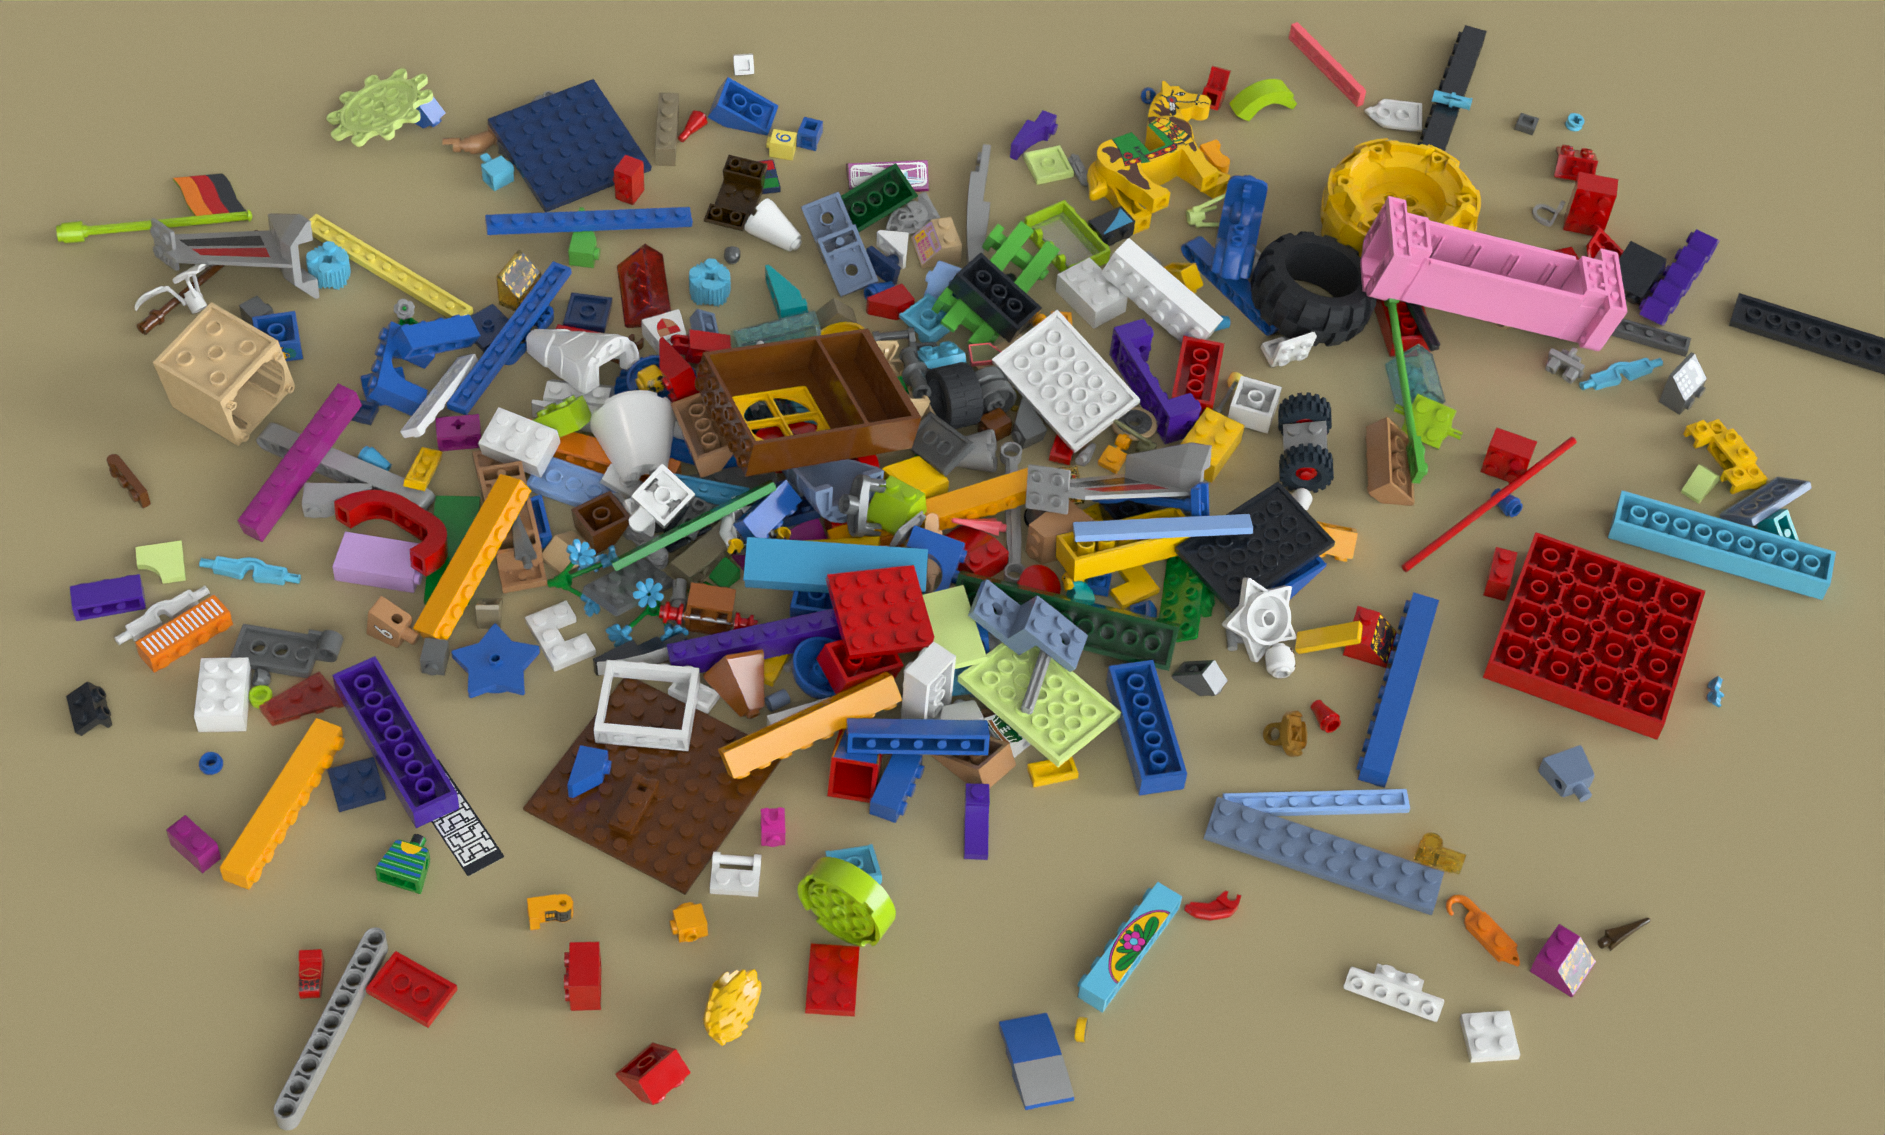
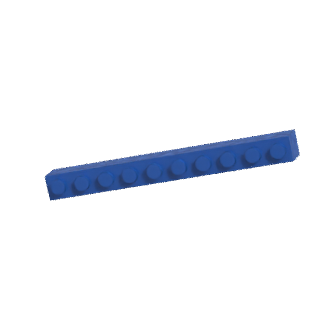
M1413 592L1411 601L1406 600L1403 613L1407 614L1406 617L1401 616L1398 629L1402 631L1401 634L1396 633L1393 646L1397 647L1396 652L1391 650L1388 664H1392L1391 669L1386 668L1382 681H1386V686L1381 685L1377 698L1381 699V703H1376L1372 716H1375L1376 720H1371L1367 734H1370L1371 737L1370 739L1365 738L1362 752L1366 754L1365 757L1360 756L1356 768V770L1360 771L1358 780L1383 788L1386 786L1439 603L1438 599Z

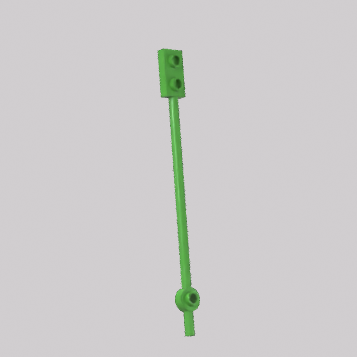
M1388 298V300L1383 301L1389 311L1409 439L1406 451L1411 483L1420 484L1424 475H1427L1428 464L1424 460L1425 446L1422 445L1421 436L1416 434L1396 303H1399L1400 300Z

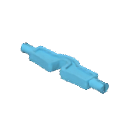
M1643 358L1633 362H1617L1612 364L1607 370L1591 374L1589 380L1579 383V387L1583 391L1591 387L1599 390L1616 386L1621 383L1622 378L1620 374H1623L1629 381H1633L1641 376L1651 374L1654 368L1663 366V360L1657 358L1649 361L1648 358Z
M217 556L215 560L201 558L199 562L200 567L211 568L214 574L239 580L243 579L247 571L254 570L252 578L256 583L284 585L286 581L297 584L301 581V574L288 573L285 567L267 565L263 561L251 557L232 559Z

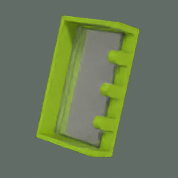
M1065 200L1025 217L1024 224L1034 230L1029 238L1039 249L1042 248L1047 240L1060 249L1051 262L1060 273L1087 258H1091L1099 267L1108 263L1111 254L1109 246L1098 237V234L1087 225L1086 221Z

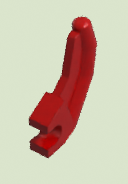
M1225 890L1216 900L1210 903L1190 902V904H1186L1184 911L1194 918L1208 921L1229 918L1237 911L1242 895L1237 894L1236 900L1230 901L1227 898L1229 891Z

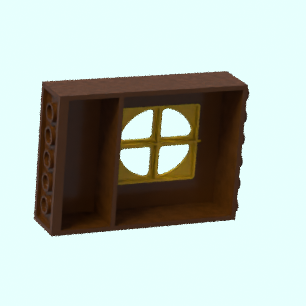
M868 328L703 352L701 362L698 364V375L695 378L696 390L703 397L704 405L709 408L713 421H716L721 436L725 438L729 451L735 456L737 465L742 469L745 477L911 449L922 418ZM780 398L797 402L805 406L810 412L783 416L773 399ZM758 401H764L771 411L773 418L747 422L744 418V413L748 407ZM810 420L815 421L817 424L815 432L793 435L788 427V424ZM777 426L785 437L763 440L754 435L751 430Z

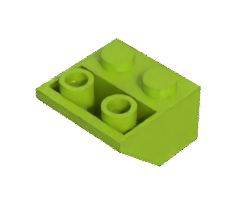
M574 395L562 399V402L558 404L553 402L546 405L544 409L536 412L537 416L532 421L557 430L559 437L580 430L590 422L592 414L583 395L576 398Z

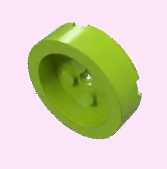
M834 857L818 859L797 887L802 905L806 911L811 909L818 917L816 922L835 937L855 946L864 947L866 944L875 946L896 918L894 904L881 885L866 872L842 859Z

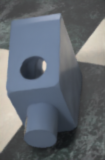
M1581 745L1543 758L1538 772L1561 797L1575 793L1579 801L1584 802L1592 796L1588 788L1594 779V772Z

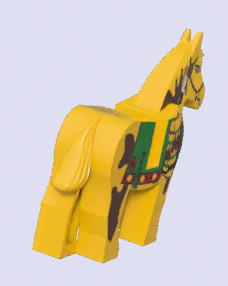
M1164 80L1162 81L1161 91L1155 96L1149 109L1145 146L1132 132L1105 141L1098 147L1096 161L1090 165L1087 172L1089 199L1096 201L1105 197L1114 209L1122 206L1135 220L1133 235L1150 228L1152 213L1168 207L1171 192L1160 185L1178 176L1200 192L1214 199L1226 194L1228 180L1231 177L1220 172L1206 160L1203 152L1195 143L1192 126L1187 122L1190 119L1199 121L1207 119L1211 104L1210 99L1205 95L1187 93L1179 88V86H1170Z

